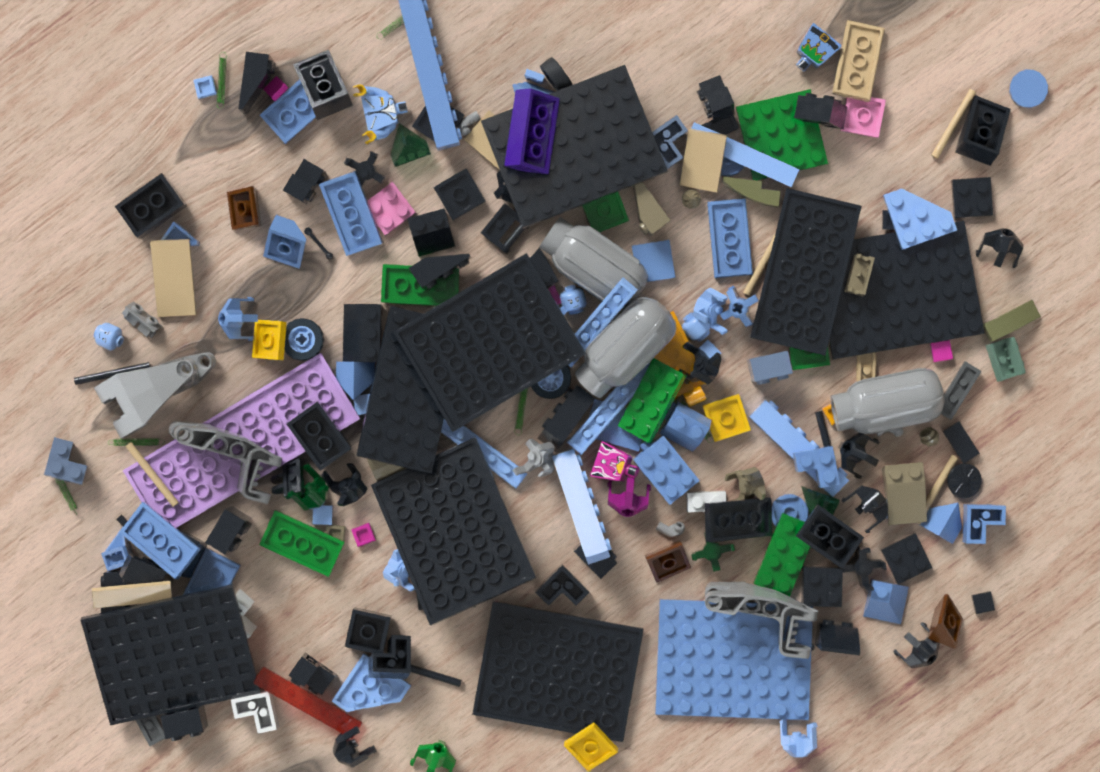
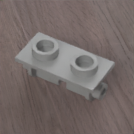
M134 301L125 306V310L122 312L124 318L133 326L137 322L141 323L137 329L146 337L152 338L156 331L162 327L155 317L150 316L141 305Z

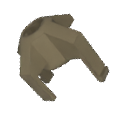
M756 467L726 474L725 481L735 478L739 480L741 492L739 497L734 500L752 499L754 495L760 500L765 498L764 480Z

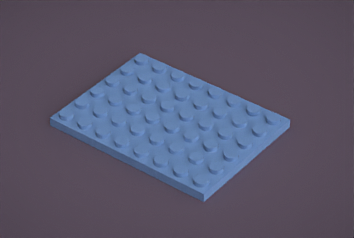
M660 599L655 714L809 720L811 652L808 659L783 656L779 651V622L776 619L737 612L735 615L708 610L705 606V601ZM755 602L746 603L748 607H755L757 605ZM769 603L765 608L768 611H773L776 605ZM787 616L783 640H785L790 616ZM798 620L799 624L796 627L795 643L811 648L812 621Z

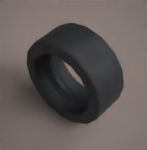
M550 57L540 65L543 74L556 91L573 85L565 71L553 57Z

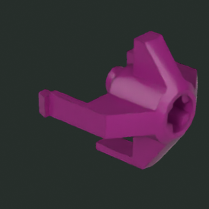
M627 477L626 491L621 494H612V480L608 481V505L620 515L632 517L648 509L649 491H651L650 484H647L646 497L633 493L634 478Z

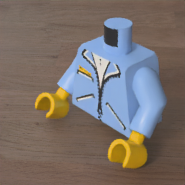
M362 84L353 86V88L359 89V93H355L353 96H362L361 100L368 131L362 134V136L367 135L369 137L365 144L386 138L395 130L396 124L399 123L397 115L408 112L406 101L394 103L392 95L377 87H367Z

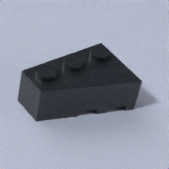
M578 385L574 389L569 388L563 396L566 400L563 404L558 403L552 411L555 415L552 419L549 417L542 425L544 430L538 436V439L543 443L552 442L555 452L595 400L593 396Z

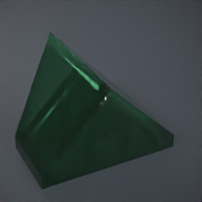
M399 123L391 150L394 166L397 167L430 155L427 141Z
M801 486L809 515L817 504L832 515L834 514L840 502L839 499Z

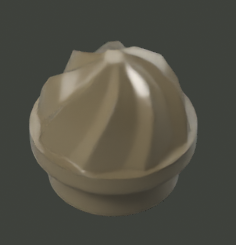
M693 189L687 190L682 196L683 205L689 209L698 207L701 202L699 192Z
M927 427L920 432L919 436L921 437L920 441L922 444L930 447L938 443L939 435L937 430Z

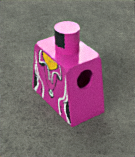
M602 441L590 476L625 482L627 476L637 477L639 467L631 465L633 459L631 455Z

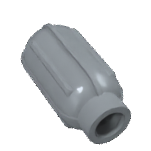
M559 217L539 246V248L552 256V261L558 272L600 301L606 298L623 277L638 290L622 309L634 299H637L646 286L648 274L640 261L590 226H573Z
M647 297L634 299L589 344L584 355L585 362L575 372L577 379L591 394L598 398H602L612 386L626 385L671 341L676 332L675 320L670 312L657 300Z
M918 368L857 381L848 388L847 392L831 395L830 401L837 431L854 429L859 433L872 434L933 421L943 410L944 392L941 382L933 370Z

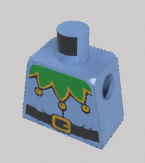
M813 23L797 50V53L802 58L796 66L803 72L810 65L819 68L842 45Z

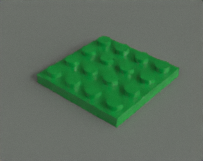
M811 89L736 106L744 145L795 167L799 171L828 164L819 124L801 122L794 118L798 95L805 96L806 93H811ZM750 169L752 180L758 181L770 178Z

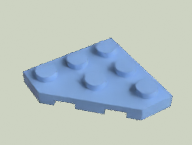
M904 189L883 195L902 250L957 231L952 214L948 210Z
M364 653L331 702L346 712L401 702L411 684L403 679L368 678L369 656Z

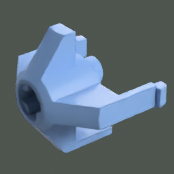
M713 288L705 290L697 299L693 310V317L706 324L709 322L710 327L721 335L727 333L728 330L717 324V316L723 312L722 305L726 304L728 297Z
M398 549L393 551L391 559L383 571V576L386 580L393 583L394 586H399L400 584V586L411 592L415 589L408 582V572Z
M780 719L781 745L790 756L803 758L817 748V723L807 724V736L801 734V732H792V735H787V719Z

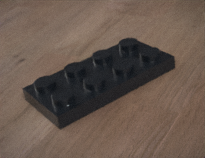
M771 498L705 503L706 542L772 536Z

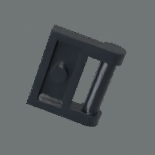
M504 203L480 233L505 254H508L511 251V246L524 230L529 227L523 229L517 213ZM517 220L520 223L504 244L499 240Z

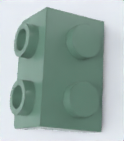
M1015 337L985 345L997 382L1026 373Z

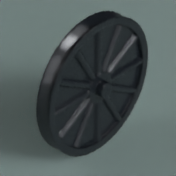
M964 463L956 465L950 471L947 482L950 491L954 495L961 498H969L979 491L982 478L975 466Z

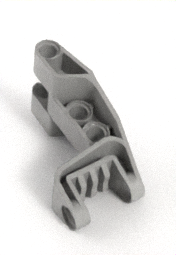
M210 352L189 355L159 364L158 366L115 374L94 387L103 404H107L115 399L117 400L124 415L113 421V425L120 439L148 425L151 417L172 395L175 396L202 381L215 366L216 359ZM204 356L210 360L209 366L203 364L202 359Z
M175 421L170 424L169 434L179 443L239 459L241 467L237 485L238 491L247 499L265 504L269 503L271 494L254 489L252 486L258 485L255 478L260 479V474L257 473V470L262 471L263 469L259 465L260 462L280 467L282 457L271 453L240 434L210 424ZM222 439V446L218 449L214 448V441ZM236 444H240V452L237 454H233V446Z
M710 582L706 585L705 606L708 610L729 615L742 612L776 619L779 622L778 644L780 653L786 657L803 659L810 657V647L795 643L796 627L799 624L798 620L817 621L818 610L777 590L746 582ZM712 588H715V589L718 590V591H710V592H708V591H709L710 589H712ZM749 600H755L757 605L755 607H748L746 603ZM773 603L776 605V608L773 611H768L765 608L766 605ZM787 616H790L785 640H783Z

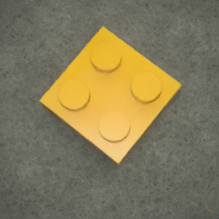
M258 320V322H255L252 358L284 360L287 322Z
M739 394L702 406L705 416L711 419L710 431L714 442L751 430Z
M592 723L564 741V747L587 771H590L618 753V747L595 723Z

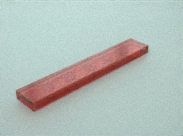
M265 666L262 667L253 682L258 687L342 734L357 726L360 728L362 721L302 687L295 685Z

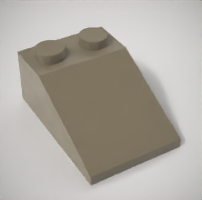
M641 182L633 186L638 219L641 223L639 228L645 235L648 233L649 236H652L671 220L644 183Z
M923 462L884 466L882 468L885 499L887 500L888 526L927 522Z

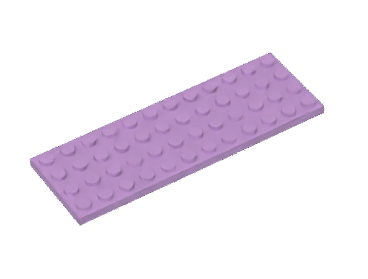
M320 353L203 422V424H210L248 438L271 453L282 457L280 465L282 466L305 452L286 423L317 401L321 402L340 430L358 421L360 417L324 356ZM176 439L144 457L179 502L174 507H172L138 462L123 470L140 501L146 502L177 528L238 492L237 485L241 461L212 451L183 445ZM222 439L214 441V448L218 449L222 446ZM236 444L233 446V454H237L240 452V444ZM260 462L259 465L263 469L262 471L257 470V473L262 478L278 467Z

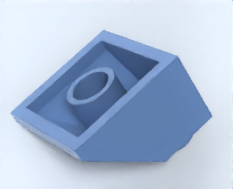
M278 215L275 216L268 231L263 257L300 269L307 239L295 221Z
M871 579L870 585L874 587V590L868 591L863 616L901 624L909 587Z

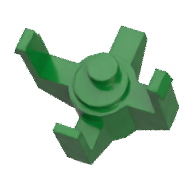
M439 740L433 744L419 745L414 758H411L410 765L413 766L416 758L420 757L429 765L426 772H434L436 768L440 767L452 772L456 759L445 746L446 742Z

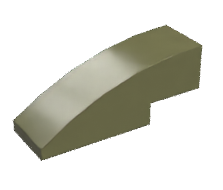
M723 177L722 183L752 202L776 208L779 206L780 191L761 189L762 181Z
M1030 300L984 323L983 327L989 341L993 342L1041 316L1033 300Z

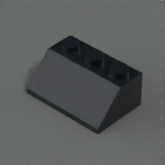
M344 304L343 361L377 362L382 342V304Z

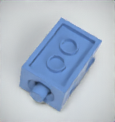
M663 435L651 444L645 441L639 446L643 451L633 458V461L669 505L700 481Z

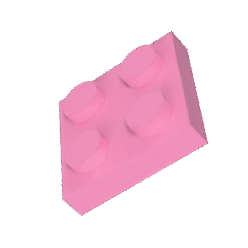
M871 97L870 102L846 98L845 106L848 108L844 129H840V131L879 138L886 100Z
M393 182L367 201L375 223L385 236L416 213Z

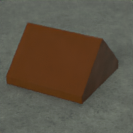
M250 186L227 192L232 230L262 226L257 188Z
M680 540L645 555L656 583L691 568Z
M948 594L942 597L934 609L928 639L954 649L957 648L963 618Z

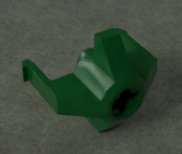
M309 464L303 468L314 480L312 483L309 482L305 485V495L298 496L293 491L287 493L288 497H291L304 511L321 507L327 501L329 491L326 482Z
M706 542L701 550L692 552L691 556L693 561L706 558L711 562L713 572L721 570L718 559L722 553L733 552L736 549L732 543L719 545L716 542Z

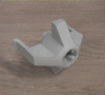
M529 439L525 443L530 450L527 455L528 461L523 466L516 467L512 471L518 476L519 474L531 472L537 467H542L544 471L538 477L550 475L554 471L552 458L554 456V445L552 442L539 444L535 440Z

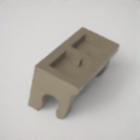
M862 254L853 256L844 292L862 297L865 296L874 257H865Z

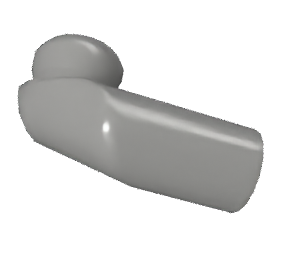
M477 111L466 116L458 125L461 135L469 134L471 130L468 126L481 120Z

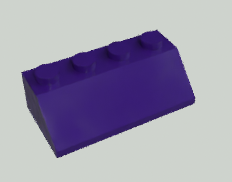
M532 88L515 91L504 166L519 171L549 174L560 98Z

